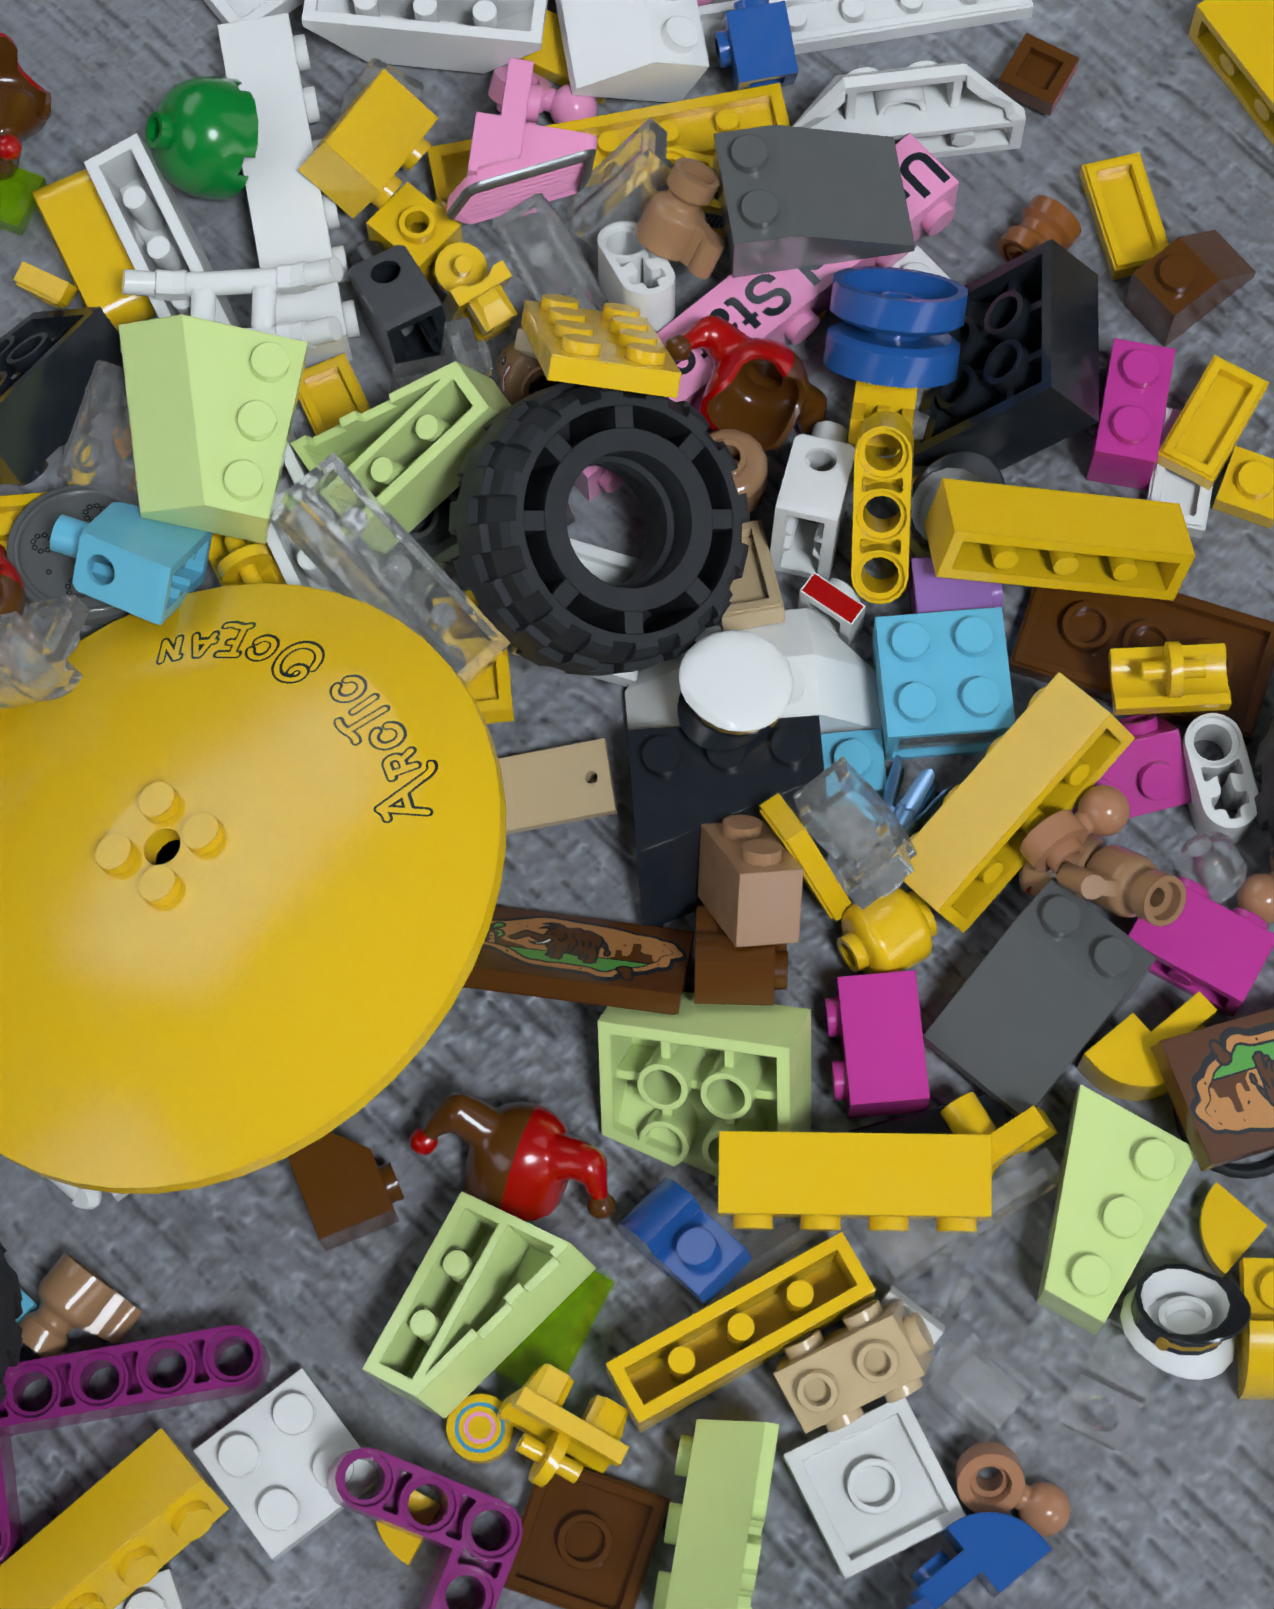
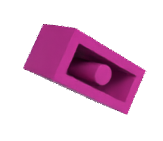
M1114 338L1105 369L1099 404V423L1095 426L1086 480L1147 491L1157 463L1176 349Z
M1177 877L1183 882L1186 889V903L1180 916L1171 924L1163 927L1154 926L1138 918L1128 936L1156 957L1155 962L1148 971L1149 973L1192 996L1200 991L1217 1010L1233 1018L1243 1004L1274 947V933L1267 930L1268 924L1258 915L1242 908H1234L1231 911L1209 899L1210 893L1197 882L1185 877Z
M916 970L837 977L835 997L824 998L827 1036H839L842 1061H831L834 1101L846 1100L848 1119L909 1114L927 1109L930 1094Z

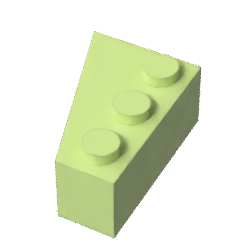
M457 361L388 394L390 400L364 413L353 411L339 418V425L313 438L305 435L290 443L353 535L389 549L395 547L460 486L458 483L460 477L457 476V473L467 451L475 447L486 433L484 427L504 409L512 406L493 379Z
M1081 1084L1071 1104L1068 1132L1060 1166L1058 1189L1053 1217L1050 1223L1037 1303L1096 1335L1105 1324L1192 1164L1195 1155L1191 1145Z
M461 1191L362 1369L393 1393L445 1419L596 1267L571 1243Z

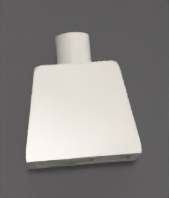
M831 421L818 422L814 425L811 435L799 434L794 438L775 506L770 555L775 571L809 578L813 572H816L829 581L851 490L855 447L847 444L848 430L838 423Z

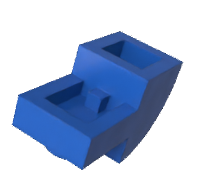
M667 1177L644 1197L617 1225L623 1237L667 1277L671 1275L704 1306L752 1260L746 1247L701 1209L692 1194Z
M982 1512L965 1516L947 1526L941 1533L958 1555L950 1560L941 1550L911 1575V1578L919 1587L907 1599L911 1604H914L926 1596L933 1608L938 1609L975 1577L978 1578L991 1596L995 1598L1050 1552L1052 1548L1035 1529L1013 1516L996 1512Z

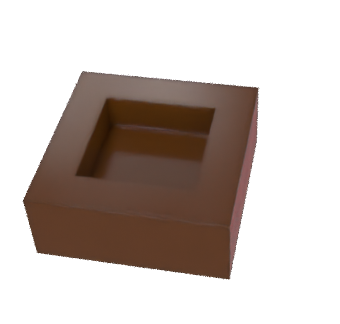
M1026 33L999 78L998 89L1008 97L1051 116L1077 71L1079 57Z

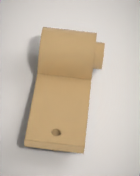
M605 738L498 759L502 770L507 808L506 835L618 813Z

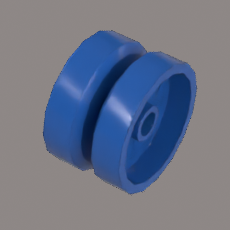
M863 266L846 268L834 273L830 311L843 321L827 329L823 364L834 373L874 385L898 388H930L944 386L955 381L960 355V342L948 333L964 326L968 289L952 279L912 269Z

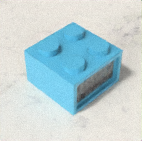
M1002 607L875 617L871 648L885 761H893L896 755H899L902 760L986 753L991 743L1004 735L1016 722Z

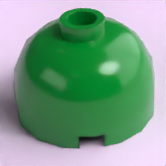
M198 76L174 85L159 102L156 111L150 114L145 130L146 142L152 149L153 158L163 177L182 192L199 198L224 201L233 199L244 188L249 176L238 174L242 168L244 157L255 158L258 146V115L251 92L239 90L238 86L242 84L241 81L218 76Z

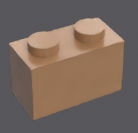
M732 815L724 818L723 823L701 824L698 897L735 947L798 943L803 868L767 824L756 817Z

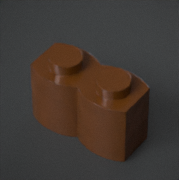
M696 905L694 1004L774 1006V990H787V943L735 947L705 905Z

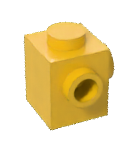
M407 181L366 222L369 241L381 242L385 250L395 245L405 246L432 286L436 282L434 263L439 253L447 245L456 242L463 243L462 223L448 219L446 216L447 203L440 199L432 202Z

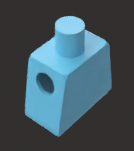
M112 502L90 523L67 515H60L51 533L50 550L76 558L72 584L78 592L152 623L162 625L181 605L186 595L194 592L204 582L213 533L141 518L139 506L124 502Z

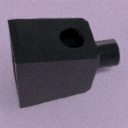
M368 241L359 245L350 256L352 267L348 271L363 321L399 387L402 388L456 361L443 305L407 248L402 245H395L385 250L379 241ZM415 324L413 331L409 335L404 336L401 330Z

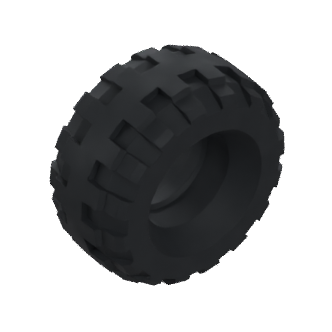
M563 382L528 395L504 409L484 427L486 433L475 447L467 451L457 473V476L460 477L458 483L461 487L458 500L450 503L449 532L452 535H457L460 559L454 560L453 563L461 587H470L479 603L476 607V614L493 635H503L512 643V646L517 648L516 654L538 666L565 671V674L604 676L640 671L674 659L690 649L696 643L695 639L703 631L717 625L731 604L729 600L733 594L730 586L733 580L743 577L749 546L742 543V524L750 522L747 493L738 494L731 473L738 466L724 441L715 442L706 430L709 428L710 423L706 421L704 416L685 400L675 402L669 399V397ZM592 465L606 468L622 478L637 496L644 512L646 521L644 554L634 574L622 585L614 586L593 575L576 555L569 538L566 521L569 495L582 471Z

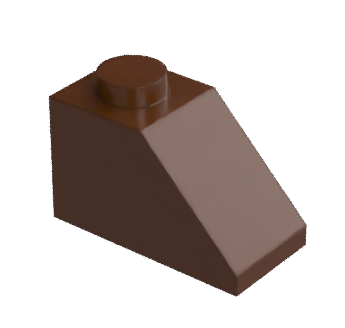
M1216 230L1178 237L1133 272L1124 306L1163 347H1166L1254 278L1256 271Z
M329 1132L321 1139L288 1156L318 1238L326 1251L399 1222L393 1203L405 1198L391 1163L388 1162L378 1166L370 1148Z

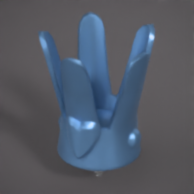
M896 755L881 803L878 808H874L871 811V818L866 823L870 830L883 838L877 849L879 854L883 853L889 841L902 847L909 837L917 833L920 824L940 804L949 791L954 788L952 786L946 787L928 805L936 791V786L933 784L935 773L932 769L927 768L919 773L906 794L896 805L904 778L903 761L899 755Z

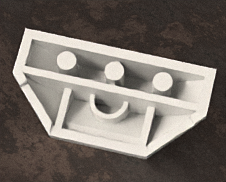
M305 0L301 20L303 27L366 62L485 74L497 67L508 64L509 58L520 59L541 50L548 0Z
M919 61L906 68L879 71L875 68L864 67L855 69L845 75H836L796 121L793 127L894 137L895 144L911 133L935 158L1019 149L1021 147L1026 117L1023 107L967 64L959 62L938 64L934 61Z
M808 608L784 610L785 622L739 630L754 632L774 643L789 662L794 679L792 697L779 718L819 715L821 734L881 729L875 670ZM720 620L716 626L709 627L703 631L695 641L698 642L712 633L723 631ZM687 651L674 659L641 670L638 673L637 681L627 687L625 690L628 730L680 726L677 711L681 692L679 668Z

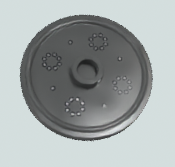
M72 484L44 493L27 505L15 520L7 542V558L16 567L23 579L26 602L40 613L52 619L75 625L104 624L131 614L78 592L72 584L76 558L51 551L50 537L57 519L62 514L90 523L112 502H124L139 506V501L121 490L105 485Z

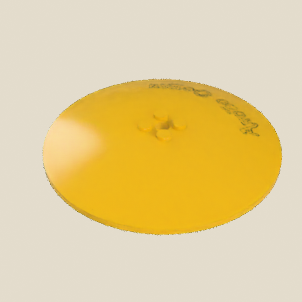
M269 583L222 586L188 593L181 605L162 625L152 623L133 614L113 621L75 643L50 661L6 700V706L0 712L1 1155L44 1178L81 1189L117 1194H160L202 1188L247 1175L283 1160L321 1139L366 1106L402 1072L425 1046L452 1008L473 970L489 931L501 888L506 853L507 814L502 770L485 720L477 703L456 672L425 639L400 620L374 606L333 591L301 585ZM180 840V848L176 856L165 864L156 865V857L160 849L168 842Z

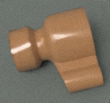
M677 159L667 178L669 189L659 191L649 199L635 227L634 233L637 240L647 250L666 260L680 261L694 276L701 279H708L725 248L723 238L705 221V214L701 209V206L708 205L712 201L721 181L717 173L709 166L695 159Z
M1116 844L1104 846L1094 853L1086 867H1080L1074 863H1066L1059 869L1057 874V881L1061 887L1089 899L1094 905L1118 916L1126 918L1137 916L1139 919L1158 927L1167 926L1174 922L1182 913L1186 903V889L1179 878L1158 870L1157 866L1148 857Z
M64 1252L39 1284L37 1291L40 1300L39 1307L36 1311L27 1312L18 1324L23 1328L22 1342L37 1354L46 1358L60 1355L68 1345L67 1335L74 1328L82 1329L109 1342L119 1344L143 1314V1311L77 1259Z

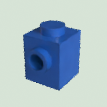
M739 0L733 4L734 10L726 11L722 23L723 30L714 32L720 68L730 66L734 91L780 83L781 87L793 85L799 71L785 1L770 3L769 0Z

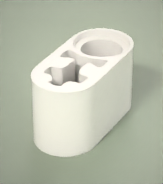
M618 221L611 223L599 232L597 238L599 291L606 303L625 304L640 309V317L647 318L657 333L675 319V272L668 260L653 254L637 240L634 234L637 222Z
M1207 713L1197 717L1190 723L1181 741L1192 802L1187 804L1198 835L1212 845L1229 846L1240 841L1247 833L1257 815L1254 797L1259 793L1243 736L1238 725L1225 715ZM1200 740L1212 741L1220 746L1224 753V758L1217 761L1207 760L1197 753L1194 743ZM1226 780L1224 786L1221 789L1220 783ZM1220 795L1226 810L1237 809L1238 812L1234 819H1229L1226 810L1214 809Z

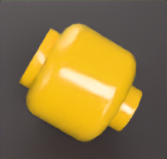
M890 885L845 910L841 919L843 936L837 939V946L843 960L854 972L863 970L866 974L906 971L930 956L933 946L932 937L937 935V925L929 906L916 892L910 891L906 893L903 889Z

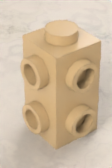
M875 1299L847 1313L842 1318L846 1326L824 1337L819 1329H815L783 1348L787 1355L781 1359L773 1374L805 1434L825 1425L828 1432L842 1429L864 1414L861 1406L882 1396L885 1397L887 1403L896 1402L912 1394L923 1385L920 1377L924 1376L932 1359L929 1351L934 1349V1343L925 1322L917 1312L909 1315L900 1299L884 1307L881 1306L878 1299Z

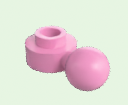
M508 66L494 69L488 90V96L497 103L496 108L499 112H501ZM532 72L531 84L543 86L539 113L549 112L555 124L596 116L597 102L595 97L572 95L570 84H566L558 90L551 88L552 85L547 79Z

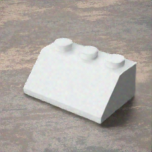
M555 0L572 95L668 103L682 101L710 67L697 0Z

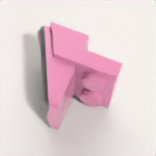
M509 58L500 115L476 112L467 177L448 197L446 209L448 219L463 224H475L576 194L588 183L593 168L598 139L589 133L536 125L543 86L531 84L533 61Z

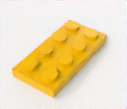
M543 294L541 302L525 300L521 326L547 380L677 398L681 371L648 319L640 317V309L619 303H604L603 311L578 308L579 300L558 294Z

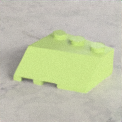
M183 314L119 325L140 517L266 544L303 378L308 342Z
M683 992L679 1015L607 1006L599 1018L598 1048L602 1135L673 1167L680 1162H684L715 1176L714 1185L718 1186L719 1131L810 1132L812 1123L811 1009L774 1004V1006L694 1004V993Z
M697 1419L694 1436L681 1434L675 1475L687 1477L683 1504L670 1502L664 1543L676 1545L672 1571H659L653 1609H752L750 1605L758 1570L762 1542L761 1534L766 1516L779 1424Z

